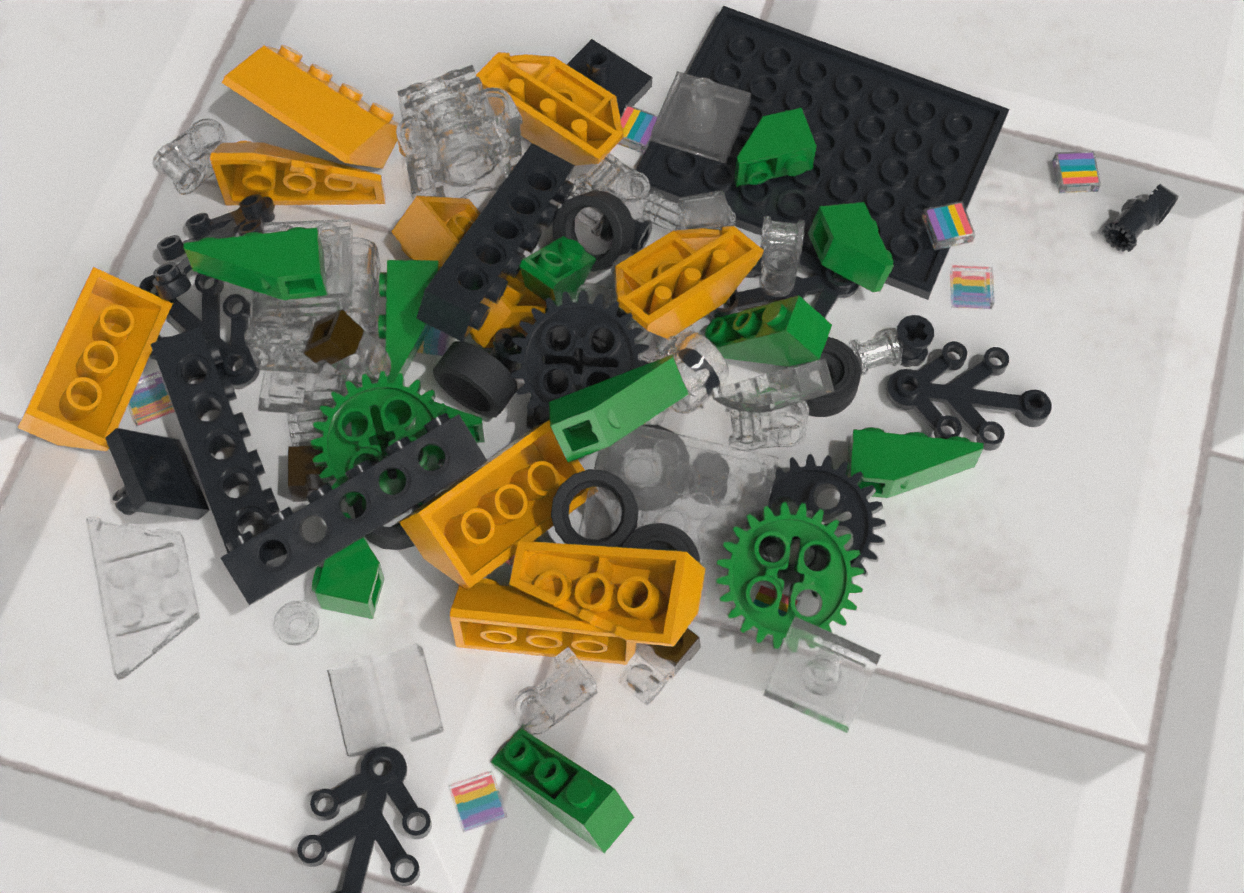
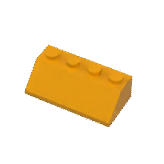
M283 44L280 49L263 45L224 76L222 81L224 85L344 163L383 169L404 129L402 125L392 120L394 116L392 111L374 102L370 106L361 100L364 95L361 91L345 83H342L341 86L331 81L333 76L331 72L316 64H311L309 67L301 62L303 57L301 53Z
M416 196L391 232L400 242L402 251L413 260H438L442 267L478 218L480 211L470 199ZM521 270L515 278L508 275L506 278L508 281L507 288L498 304L489 303L488 306L491 309L481 329L478 331L472 328L470 331L472 339L483 346V348H493V338L498 330L503 328L514 329L526 337L528 333L522 329L520 323L522 321L534 325L536 319L531 309L536 308L545 314V308H547L546 301L525 287Z
M93 267L17 428L59 446L108 451L109 446L105 437L119 427L152 352L151 344L156 342L173 303Z
M550 420L527 431L489 458L487 463L459 479L399 523L427 562L467 590L514 556L518 541L533 542L554 526L551 511L552 501L560 485L575 473L585 471L578 459L567 462L550 426ZM597 487L583 489L574 496L569 507V514L599 492Z
M483 578L470 589L466 590L460 585L458 587L450 610V622L456 647L633 666L635 664L637 643H630L512 586L499 585L494 580Z

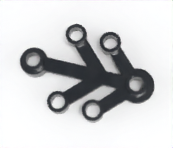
M260 194L248 196L239 203L240 207L236 211L210 219L207 213L196 214L185 223L193 238L182 242L178 235H172L161 240L157 244V248L163 260L171 261L186 254L184 250V243L195 242L207 237L218 239L236 237L237 233L239 236L250 232L266 233L264 227L275 218L273 212L275 204L272 198L262 197ZM188 257L178 264L169 262L154 270L153 275L155 278L153 285L161 299H174L190 289L191 282L187 273L192 270Z
M788 241L782 243L778 248L776 259L779 266L761 257L756 263L757 265L746 276L747 278H754L759 275L775 284L738 292L736 289L725 303L729 308L718 307L709 314L713 318L737 313L740 309L768 304L798 295L804 299L806 295L822 292L814 309L826 318L838 298L852 296L857 292L860 285L823 266L819 258L803 251L797 243ZM790 252L796 257L789 259L784 257L783 254ZM799 266L815 276L801 278L785 269L791 270ZM842 278L846 283H840L833 279Z
M198 273L195 278V287L202 293V321L176 298L167 300L173 303L168 314L187 331L201 327L206 341L215 339L223 363L216 365L220 377L228 375L232 386L235 387L249 385L259 376L261 365L258 354L248 347V318L252 313V305L240 294H232L225 299L223 311L231 319L229 346L220 338V293L224 288V281L214 278V284L210 288L205 289L206 281L212 277ZM154 275L144 278L139 288L150 293L155 287L153 285ZM242 302L241 311L233 314L234 305ZM159 335L157 340L160 341L171 336L162 337L161 335ZM152 351L149 358L156 360L155 355ZM243 359L241 368L233 371L236 361ZM196 374L189 379L188 383L196 379H204L206 374Z
M956 341L945 344L941 355L919 371L912 369L898 370L891 375L887 383V395L891 402L903 410L915 409L934 430L935 438L948 439L960 436L962 425L954 416H943L931 401L946 403L976 436V441L984 443L983 449L987 451H993L1000 447L1005 431L999 423L987 422L974 407L1015 412L1018 421L1028 427H1038L1044 424L1052 410L1050 398L1041 390H1028L1022 395L974 389L991 376H999L1005 372L1009 363V355L1004 349L999 347L989 348L985 352L982 362L949 385L932 382L948 370H958L964 365L967 358V349L963 344ZM947 353H957L960 359L953 360L948 357ZM997 358L1001 361L1002 365H993L989 359ZM902 384L912 385L915 390L907 391L902 387ZM1029 401L1038 403L1042 408L1032 407ZM949 426L955 433L951 435L945 434L941 427ZM984 432L994 433L997 440H988L984 436Z
M381 746L372 749L363 758L358 775L334 790L320 789L311 798L310 806L315 816L320 820L327 821L339 814L341 806L368 792L362 810L321 836L308 835L304 837L297 847V853L301 861L309 867H317L325 862L328 854L355 838L342 890L336 893H362L375 840L389 861L391 875L397 884L410 886L420 876L418 861L415 857L405 852L382 814L388 794L403 816L402 826L410 838L422 839L432 829L430 815L426 810L417 806L403 783L407 776V763L404 756L395 748ZM381 762H388L392 765L391 771L384 776L377 775L375 773L376 766ZM332 798L334 805L329 811L321 812L317 809L321 799ZM415 816H421L426 820L425 826L419 831H413L409 828V821ZM313 843L321 845V852L317 857L312 859L305 857L307 846ZM404 862H409L414 866L412 875L407 878H401L397 875L398 866Z

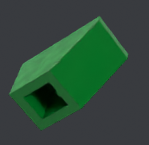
M802 108L763 116L737 156L734 177L736 187L746 184L758 185L768 179L785 175L797 176L813 168L817 146Z
M865 203L820 206L808 235L821 264L871 292H881L894 266L890 251L885 248L878 233L877 223L871 218Z
M563 236L524 258L520 264V270L527 289L544 301L547 298H552L560 306L562 305L563 292H568L573 300L578 297L596 258L587 253L580 243Z
M343 512L346 517L351 518L349 513ZM364 537L325 560L323 566H317L312 580V592H315L321 609L369 619L374 618L385 578L380 562Z

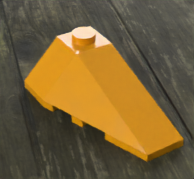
M238 141L236 143H221L210 154V161L226 206L239 205L244 198L254 194L272 198L275 205L385 204L386 202L381 175L263 142Z
M518 541L509 585L630 643L674 646L698 614L706 568L690 554L682 551Z

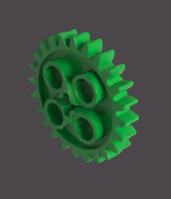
M385 371L380 372L378 383L373 384L366 373L362 374V387L356 388L349 380L346 381L348 394L345 397L333 391L331 396L336 406L331 408L321 405L319 408L327 421L313 422L315 431L322 434L323 437L311 440L313 449L323 451V453L313 458L315 466H328L319 475L323 483L336 479L332 486L335 489L349 480L345 473L356 465L368 459L377 463L384 459L378 445L379 439L370 412L372 407L379 409L386 436L390 441L389 446L405 436H408L410 441L413 442L425 435L427 432L423 426L447 411L444 403L431 406L436 397L435 391L432 389L420 395V380L416 379L409 387H406L403 373L397 375L394 383H388ZM396 408H404L411 412L410 419L402 425L391 424L387 419L391 411ZM354 420H363L368 423L367 431L359 437H351L345 433L347 425ZM427 446L422 449L423 458L419 464L428 471H435L441 468L440 464L445 462V454L442 449L437 446ZM396 469L397 478L393 480L389 478L387 471L382 474L380 486L385 493L395 495L404 489L406 477L402 471ZM352 492L346 495L345 502L349 507L353 506L359 498L362 499V507L365 512L367 503L361 493Z
M786 502L781 503L778 516H774L768 506L763 507V521L761 522L751 514L747 515L746 520L750 529L746 532L735 526L732 531L739 539L737 544L731 542H723L722 544L723 548L731 553L730 559H720L716 563L720 567L728 569L726 576L715 579L717 584L728 585L729 592L723 594L719 601H733L735 605L727 617L731 619L742 615L745 619L739 631L744 633L754 626L757 628L755 642L757 643L762 642L767 634L772 635V646L774 649L780 647L783 638H788L791 649L797 650L800 637H805L808 644L814 647L816 646L815 633L818 631L831 639L833 634L829 624L833 621L841 626H846L847 622L840 612L843 608L847 610L857 609V606L848 599L849 593L863 592V588L851 583L852 577L864 573V569L851 567L850 561L860 555L859 550L846 551L844 545L851 539V534L837 537L834 532L838 527L839 521L836 519L826 526L821 523L823 510L821 509L812 518L806 517V504L803 503L799 505L795 515H790ZM794 536H797L800 539V544L794 563V572L801 574V580L791 584L787 613L785 616H780L778 609L784 590V580L777 578L778 570L787 569L791 541ZM765 537L777 538L783 546L782 557L777 562H767L759 554V544ZM817 545L825 550L827 554L826 566L820 571H812L805 565L804 553L809 546ZM766 581L773 586L775 597L769 606L758 607L752 602L750 590L756 582ZM803 590L813 591L819 599L817 611L810 616L801 615L795 606L796 597Z

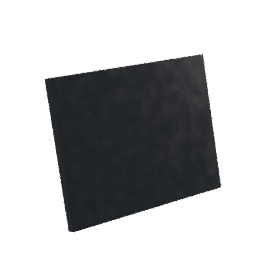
M723 6L631 178V186L780 244L788 241L795 242L803 251L817 258L818 255L808 232L819 207L864 202L871 218L877 223L878 233L885 248L892 255L894 266L885 284L928 300L955 237L938 241L927 210L961 203L966 213L1010 109ZM802 108L817 146L813 168L797 176L785 175L768 179L758 185L746 184L736 187L734 177L737 156L763 116Z

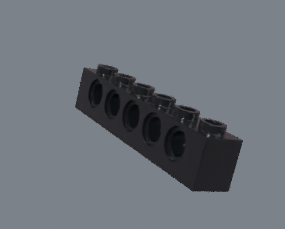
M532 143L426 287L416 319L462 343L472 328L479 331L490 312L489 303L498 304L508 285L506 280L508 275L512 278L517 276L520 271V264L526 258L523 255L524 252L532 253L543 232L540 230L541 227L549 229L559 209L556 205L558 203L563 205L569 199L575 186L574 183L569 181L575 165Z
M197 327L152 343L151 347L227 553H229L230 551L226 546L227 543L242 535L245 528L252 523L264 524L261 533L270 527L266 520L272 517L273 514L280 512L272 488L263 490L258 476L266 472L257 449L248 452L244 438L250 437L251 433L243 412L234 414L230 405V401L237 399L229 376H219L216 365L223 363L216 341L214 338L206 341L201 327ZM206 374V377L200 383H188L192 376ZM208 411H221L219 416L212 421L201 420ZM225 447L235 448L230 457L226 459L215 458L216 453L220 449ZM235 486H249L248 492L242 497L233 498L229 496L230 491ZM274 539L264 546L263 558L269 565L279 566L285 561L287 550L281 541Z
M444 413L423 426L427 432L425 435L413 442L410 441L408 436H405L384 449L388 457L372 466L369 459L363 461L345 473L349 479L347 482L335 489L331 487L330 483L323 485L306 496L309 502L307 506L293 513L290 507H287L267 519L266 522L270 528L254 537L251 531H247L227 543L226 546L230 552L220 557L247 603L251 605L487 463L486 457L461 416L458 414L450 419L448 414ZM437 446L444 452L445 462L438 470L428 471L419 464V454L425 447ZM389 469H398L406 477L404 489L395 495L385 493L380 486L382 474ZM352 492L361 493L367 503L364 514L355 519L346 517L341 509L343 498ZM311 516L321 517L327 526L325 537L315 543L308 541L302 533L304 521ZM274 539L281 541L287 550L286 559L279 566H271L263 558L264 546Z

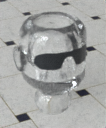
M687 331L676 337L670 336L668 339H664L656 347L655 352L657 355L649 363L673 355L689 394L644 424L660 426L665 419V414L670 409L680 414H689L697 409H703V404L711 396L715 395L727 381L729 367L725 358L702 334Z

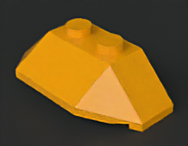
M498 52L473 77L475 85L507 127L531 143L575 166L599 164L623 138V128L616 96L556 57L528 54L510 56V53Z
M725 226L721 230L706 228L673 230L615 266L616 301L620 303L619 307L627 314L631 312L632 318L647 331L669 340L726 303L760 260L764 250L735 226Z

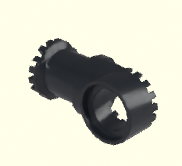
M1159 184L1145 202L1138 199L1127 200L1122 206V213L1115 221L1108 222L1103 228L1102 233H1104L1105 238H1108L1106 242H1112L1111 247L1117 246L1116 250L1118 251L1122 249V252L1125 250L1130 252L1137 245V238L1144 230H1149L1154 224L1158 226L1165 219L1177 202L1179 195Z

